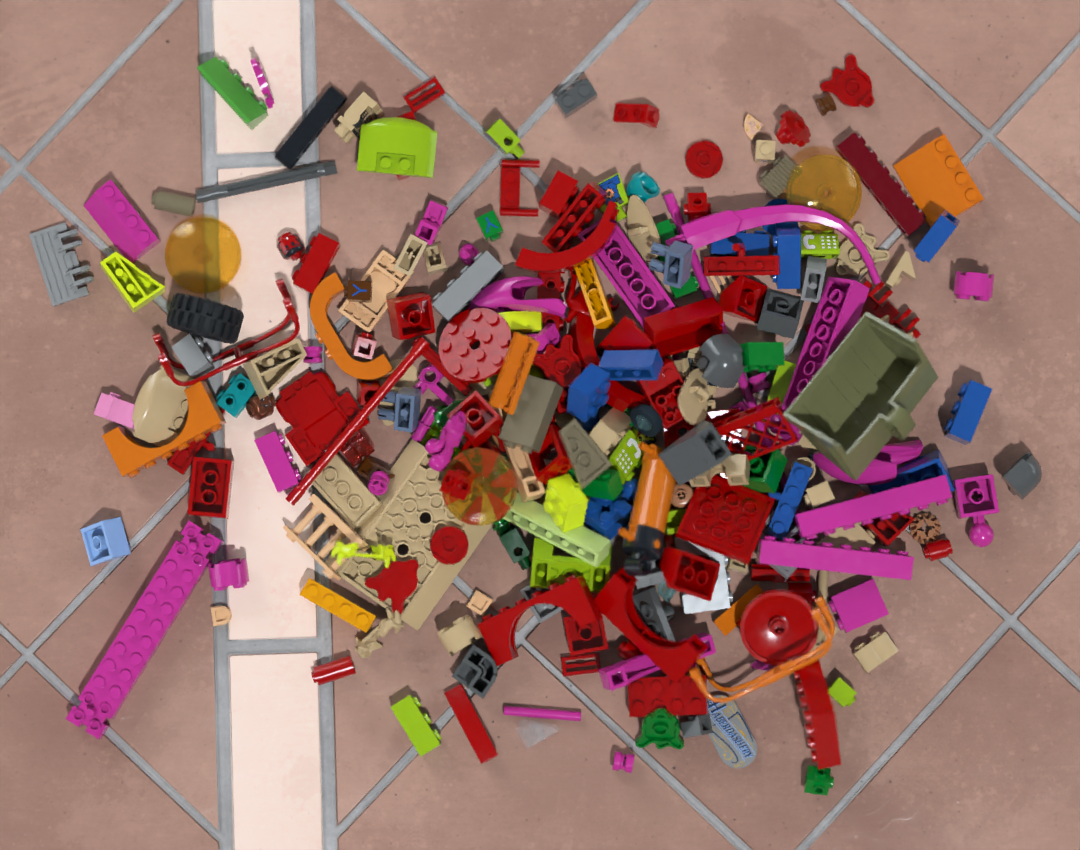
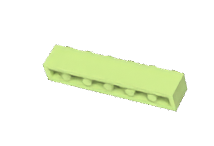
M513 491L504 500L512 507L503 517L506 521L595 567L609 555L611 540L584 526L563 533L555 525L553 518L545 511L543 505L533 500L522 503L520 494L516 491Z

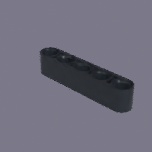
M331 86L275 155V159L291 170L341 109L347 97Z

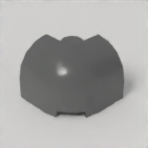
M729 334L714 335L700 347L699 350L702 354L696 365L703 372L702 377L706 381L718 387L734 388L745 368L742 357L743 349Z
M1026 452L1001 477L1010 487L1009 491L1013 495H1018L1022 500L1037 487L1042 477L1041 466L1030 452Z
M473 645L452 677L481 698H484L497 678V666L488 654Z

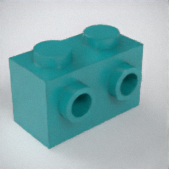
M241 373L238 376L235 374L228 383L230 384L226 391L222 390L217 397V404L236 419L246 407L249 398L256 394L251 381Z

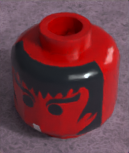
M291 232L280 236L276 245L283 259H292V261L303 256L301 253L305 249L299 235Z

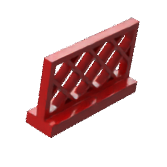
M779 397L712 423L720 436L725 435L731 438L730 444H726L728 449L742 455H747L748 460L798 441V437L790 422L783 416L784 411ZM779 413L782 419L781 424L769 421L770 417ZM759 421L766 425L764 431L752 428L753 424ZM768 425L779 429L776 436L765 432ZM740 428L747 430V437L743 438L735 435L736 430ZM780 430L789 432L791 438L785 440L778 437ZM750 432L761 435L759 443L748 439ZM763 437L775 440L773 445L768 447L761 444ZM733 439L744 442L742 450L731 446ZM746 443L757 447L756 452L749 453L744 451Z

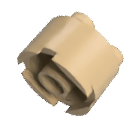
M465 615L453 622L454 626L445 627L437 633L439 640L450 657L483 637L471 616Z

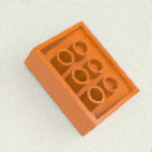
M945 134L929 142L893 166L916 206L925 214V220L930 228L944 210L957 217L984 200Z

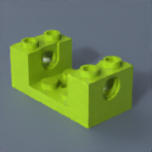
M534 538L530 587L549 589V586L557 582L562 585L566 583V578L572 576L566 573L572 572L576 577L583 575L590 592L600 593L609 582L612 544H610L609 555L595 567L576 557L553 556V544L541 538Z

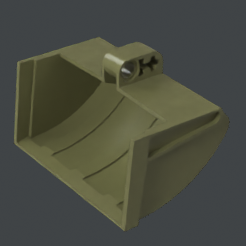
M866 312L783 416L788 422L795 425L827 459L850 478L857 480L892 436L904 441L916 425L910 413L938 379V375L915 338Z

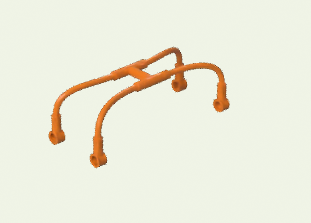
M824 597L816 598L815 602L818 607L811 610L814 619L827 638L820 646L795 660H789L762 673L761 676L734 687H723L717 684L712 678L713 675L705 657H703L696 663L716 689L724 692L747 689L729 697H714L707 691L708 688L701 676V672L695 666L689 669V672L700 691L713 702H729L792 674L793 671L822 658L830 650L835 633L833 617Z

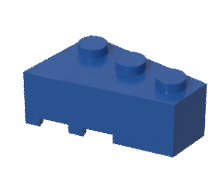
M798 222L775 224V235H773V247H775L773 255H780V275H772L773 283L776 282L777 289H800L801 233Z

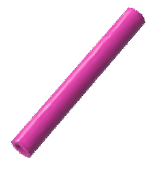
M504 706V715L581 721V712Z

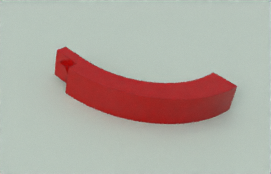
M609 201L597 228L579 245L557 253H540L522 247L515 266L535 273H558L576 268L591 260L608 244L617 229V225L612 222V219L616 220L619 214L617 203Z
M578 312L571 322L570 335L573 338V351L578 355L582 363V373L590 363L599 366L600 360L594 345V324L592 318ZM609 381L611 385L608 389V405L621 412H624L627 407L633 410L639 404L649 405L643 395L627 389L617 381Z

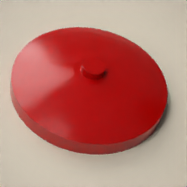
M776 589L759 594L748 603L741 616L740 633L743 644L752 656L770 665H781L809 653L818 636V623L811 613L813 607L804 597L789 590Z

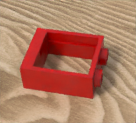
M554 424L549 426L540 452L532 451L531 454L528 453L536 480L547 486L548 480L560 477L572 468L559 434L562 428ZM556 447L558 456L546 466L543 458Z

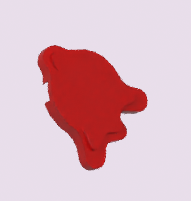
M852 54L848 55L845 59L844 71L835 68L832 72L831 80L821 83L820 89L822 92L833 94L842 104L848 107L863 106L869 108L874 104L872 81L865 72L859 69L856 57Z
M566 334L562 337L559 348H555L553 344L547 345L543 354H535L532 364L542 369L548 381L555 382L569 390V386L581 374L582 363L578 355L573 351L572 336Z
M413 559L391 562L389 567H384L378 576L367 578L365 585L367 588L377 591L380 601L390 598L392 600L393 613L395 614V610H397L401 614L405 600L417 588L419 564Z

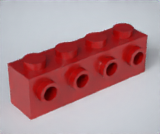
M595 182L588 183L542 240V243L554 253L568 250L572 245L570 241L574 237L577 238L578 234L583 231L582 226L585 222L589 223L594 218L595 214L593 212L597 207L600 209L607 201L605 197L608 193Z
M565 271L538 273V278L543 281V284L537 286V299L560 300V292H564V281H561V273H565ZM541 312L542 329L548 323H555L558 333L559 330H563V319H560V316Z

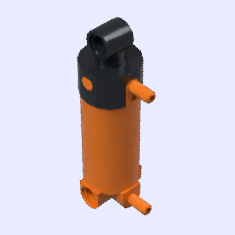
M640 442L638 445L639 449L644 451L629 524L627 529L621 528L618 532L619 535L624 537L622 551L630 556L624 563L625 572L628 576L648 575L652 569L651 561L660 558L676 484L675 479L658 456L663 450L655 444L647 445L644 442Z

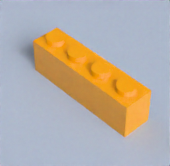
M311 578L308 579L299 594L366 633L369 632L377 618L376 615Z

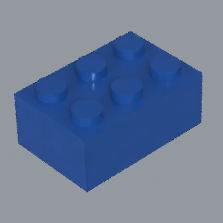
M972 380L961 385L958 396H960L959 401L954 402L950 412L953 416L946 421L943 431H946L945 437L964 445L971 442L992 388Z

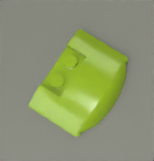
M399 117L380 118L366 125L363 124L361 125L357 171L433 178L438 133L421 122Z

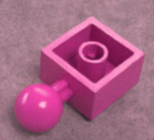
M993 474L952 481L955 488L953 492L958 519L973 517L974 525L969 531L970 541L977 547L988 546L993 541L994 532L985 523L984 515L999 513ZM973 492H975L976 495H979V498L976 500V502L974 499L971 498Z

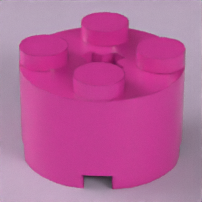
M956 271L954 284L956 299H970V296H975L977 301H989L993 294L994 274H990L988 278L986 273L962 272L961 275V271Z
M240 558L218 561L219 564L208 563L211 587H214V591L226 590L228 586L232 585L233 589L242 588L249 582L246 558H243L241 562Z

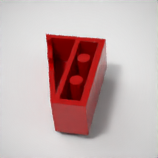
M860 491L851 500L868 496V494ZM899 512L891 514L892 518L881 520L880 517L874 518L873 523L863 526L884 547H887L915 518L906 514L899 516Z

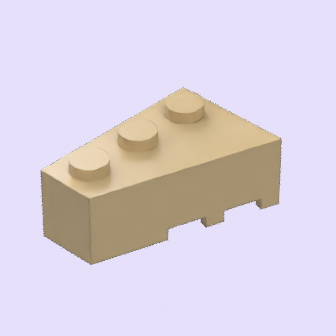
M297 338L244 364L243 367L259 399L268 396L307 354L300 339Z

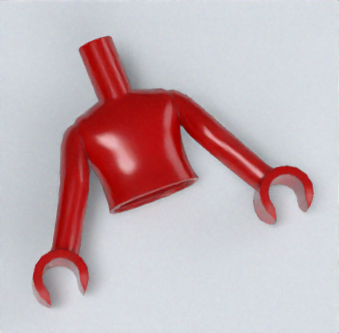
M574 268L570 269L568 274L571 283L566 297V304L570 311L567 318H563L567 323H570L578 312L589 317L591 316L582 290L573 297L578 279L577 275L572 273ZM610 298L611 310L616 311L620 304L618 303L616 306L611 305L613 298Z

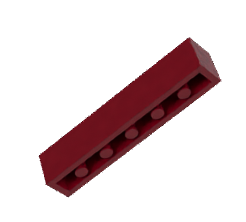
M854 132L836 146L835 150L907 238L926 223V216L921 209L915 208L913 205L914 201L910 195H905L902 192L901 184L896 179L893 180L890 177L889 169L877 161L878 156L876 153L865 146L866 141L860 134L857 136Z

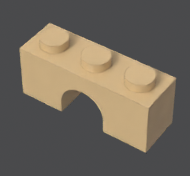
M730 455L714 468L689 481L691 487L711 486L713 476L718 473H726L729 485H749L750 463L747 455Z

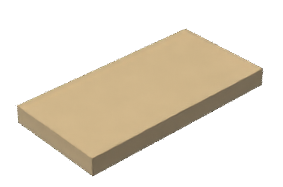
M338 454L334 456L312 482L314 487L354 531L383 504L370 492L364 482Z

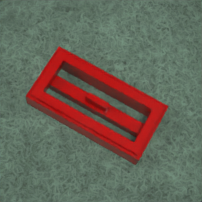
M434 77L403 98L411 111L416 113L446 93L436 77ZM435 83L436 86L432 89L428 90L427 92H425L424 94L420 95L412 101L409 100L411 97L415 96L419 92L423 91L424 89ZM439 89L440 92L436 93L435 95L428 98L416 107L413 106L414 104L418 103L419 101H421L422 99L426 98L427 96H429L430 94L434 93Z
M599 653L561 657L563 677L597 673L601 669ZM596 657V661L583 662L575 664L565 663V661L567 660ZM597 665V669L566 672V668Z

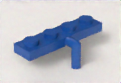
M795 461L783 493L777 491L775 493H768L769 497L779 500L767 534L782 540L786 538L813 468Z

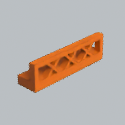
M514 332L488 403L490 406L503 409L508 414H514L540 343L533 337Z

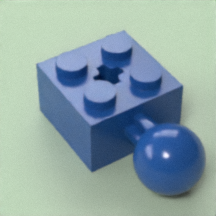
M592 363L569 386L567 412L575 416V420L585 432L592 431L599 423L597 412L602 405L604 406L609 399L608 389L611 385V382H609L610 373Z
M632 478L630 481H625L622 492L614 501L591 497L587 503L584 526L609 540L615 537L619 529L625 528L629 524L632 506L627 502L634 503L639 479Z

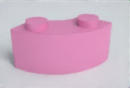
M110 392L109 395L101 393L94 415L134 429V422H132L134 404L121 400V395Z

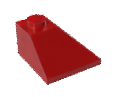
M739 276L721 292L718 304L726 315L758 323L768 286L745 276Z

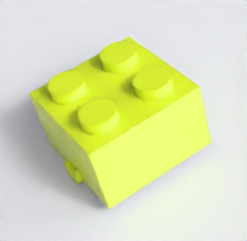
M569 473L548 480L544 509L551 515L555 525L563 533L583 526L588 499L580 490L579 483H575Z

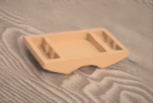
M382 250L360 280L372 282V303L349 302L346 299L338 312L367 333L374 329L388 310L387 299L396 298L411 278V276L393 268L397 259L385 250Z

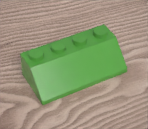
M214 57L199 65L197 69L201 76L251 130L269 116L266 112L267 106L261 100L257 102L254 99L255 93L248 86L246 88L243 87L241 84L243 80L236 73L232 74L228 70L230 66L223 58L219 60L217 57Z

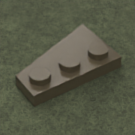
M575 419L559 431L580 488L583 489L607 469L611 462Z

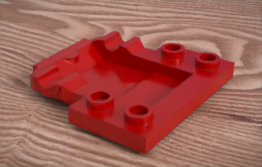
M309 371L279 392L281 396L276 402V408L281 417L293 427L285 436L307 467L323 456L361 411L348 391L340 397L337 395L335 385L329 376L322 371L313 374ZM367 418L355 433L370 424Z

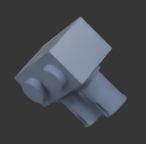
M676 240L670 246L653 242L651 254L666 258L665 262L652 258L649 264L652 267H649V270L664 273L663 284L681 289L690 278L693 245Z
M402 387L398 392L389 391L381 402L395 403V410L381 407L378 413L381 416H378V419L394 421V430L412 433L419 424L421 389Z

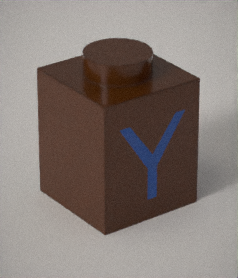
M348 280V285L344 287V297H347L349 302L372 303L373 284L371 281Z

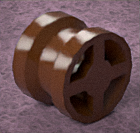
M830 93L825 94L823 98L815 99L816 106L822 117L829 111L834 112L837 110Z

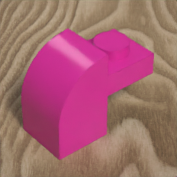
M430 200L415 236L432 245L441 230L449 207Z

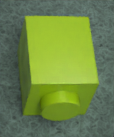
M837 677L828 687L830 697L841 707L846 705L849 707L856 700L854 697L856 692L840 677Z

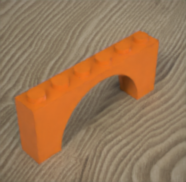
M200 381L184 390L188 400V418L180 435L171 443L158 448L145 447L133 440L124 427H116L102 435L123 477L133 478L140 474L139 471L141 469H149L155 466L156 461L161 458L166 460L173 456L172 452L176 450L182 451L189 447L190 442L194 440L198 442L206 437L205 434L210 431L214 433L223 428L222 425L227 422L206 382Z

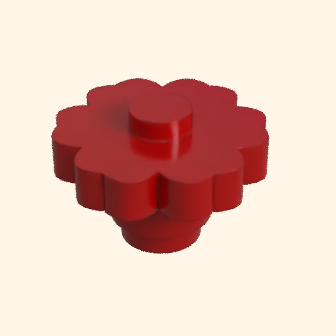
M788 110L780 115L781 120L779 122L781 127L776 132V137L781 144L792 143L802 147L810 142L809 137H811L809 127L805 125L804 119L797 112L793 113L792 110Z

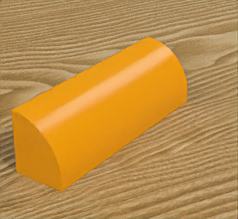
M594 258L574 269L594 326L598 329L612 328L617 324Z

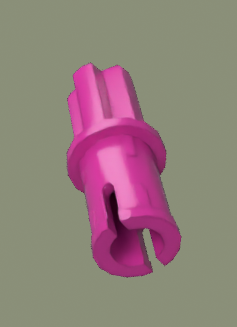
M433 406L428 407L422 419L418 420L419 424L413 435H411L413 440L419 443L422 442L427 431L432 428L434 414L439 411Z

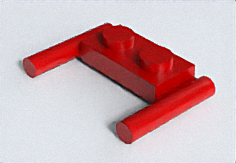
M502 159L500 216L538 217V209H519L520 168H540V160Z

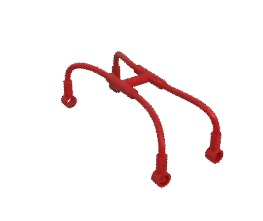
M283 278L275 282L284 299L282 301L288 312L284 321L270 332L254 340H248L213 357L212 363L235 355V359L224 363L223 366L199 378L186 382L176 379L170 365L179 369H185L183 364L174 362L169 357V352L160 333L152 335L161 353L157 357L166 375L176 385L191 386L221 371H227L258 357L257 355L276 349L295 339L300 330L299 317L291 302L292 298ZM290 319L294 322L295 330L288 338L242 355V351L254 347L255 344L279 332L287 325Z

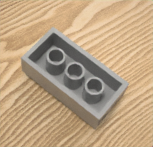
M488 251L485 253L480 252L473 259L474 263L470 267L467 265L462 269L461 275L457 280L452 279L446 285L447 290L443 294L439 292L432 299L433 309L447 323L463 312L481 290L492 284L504 272L503 266Z

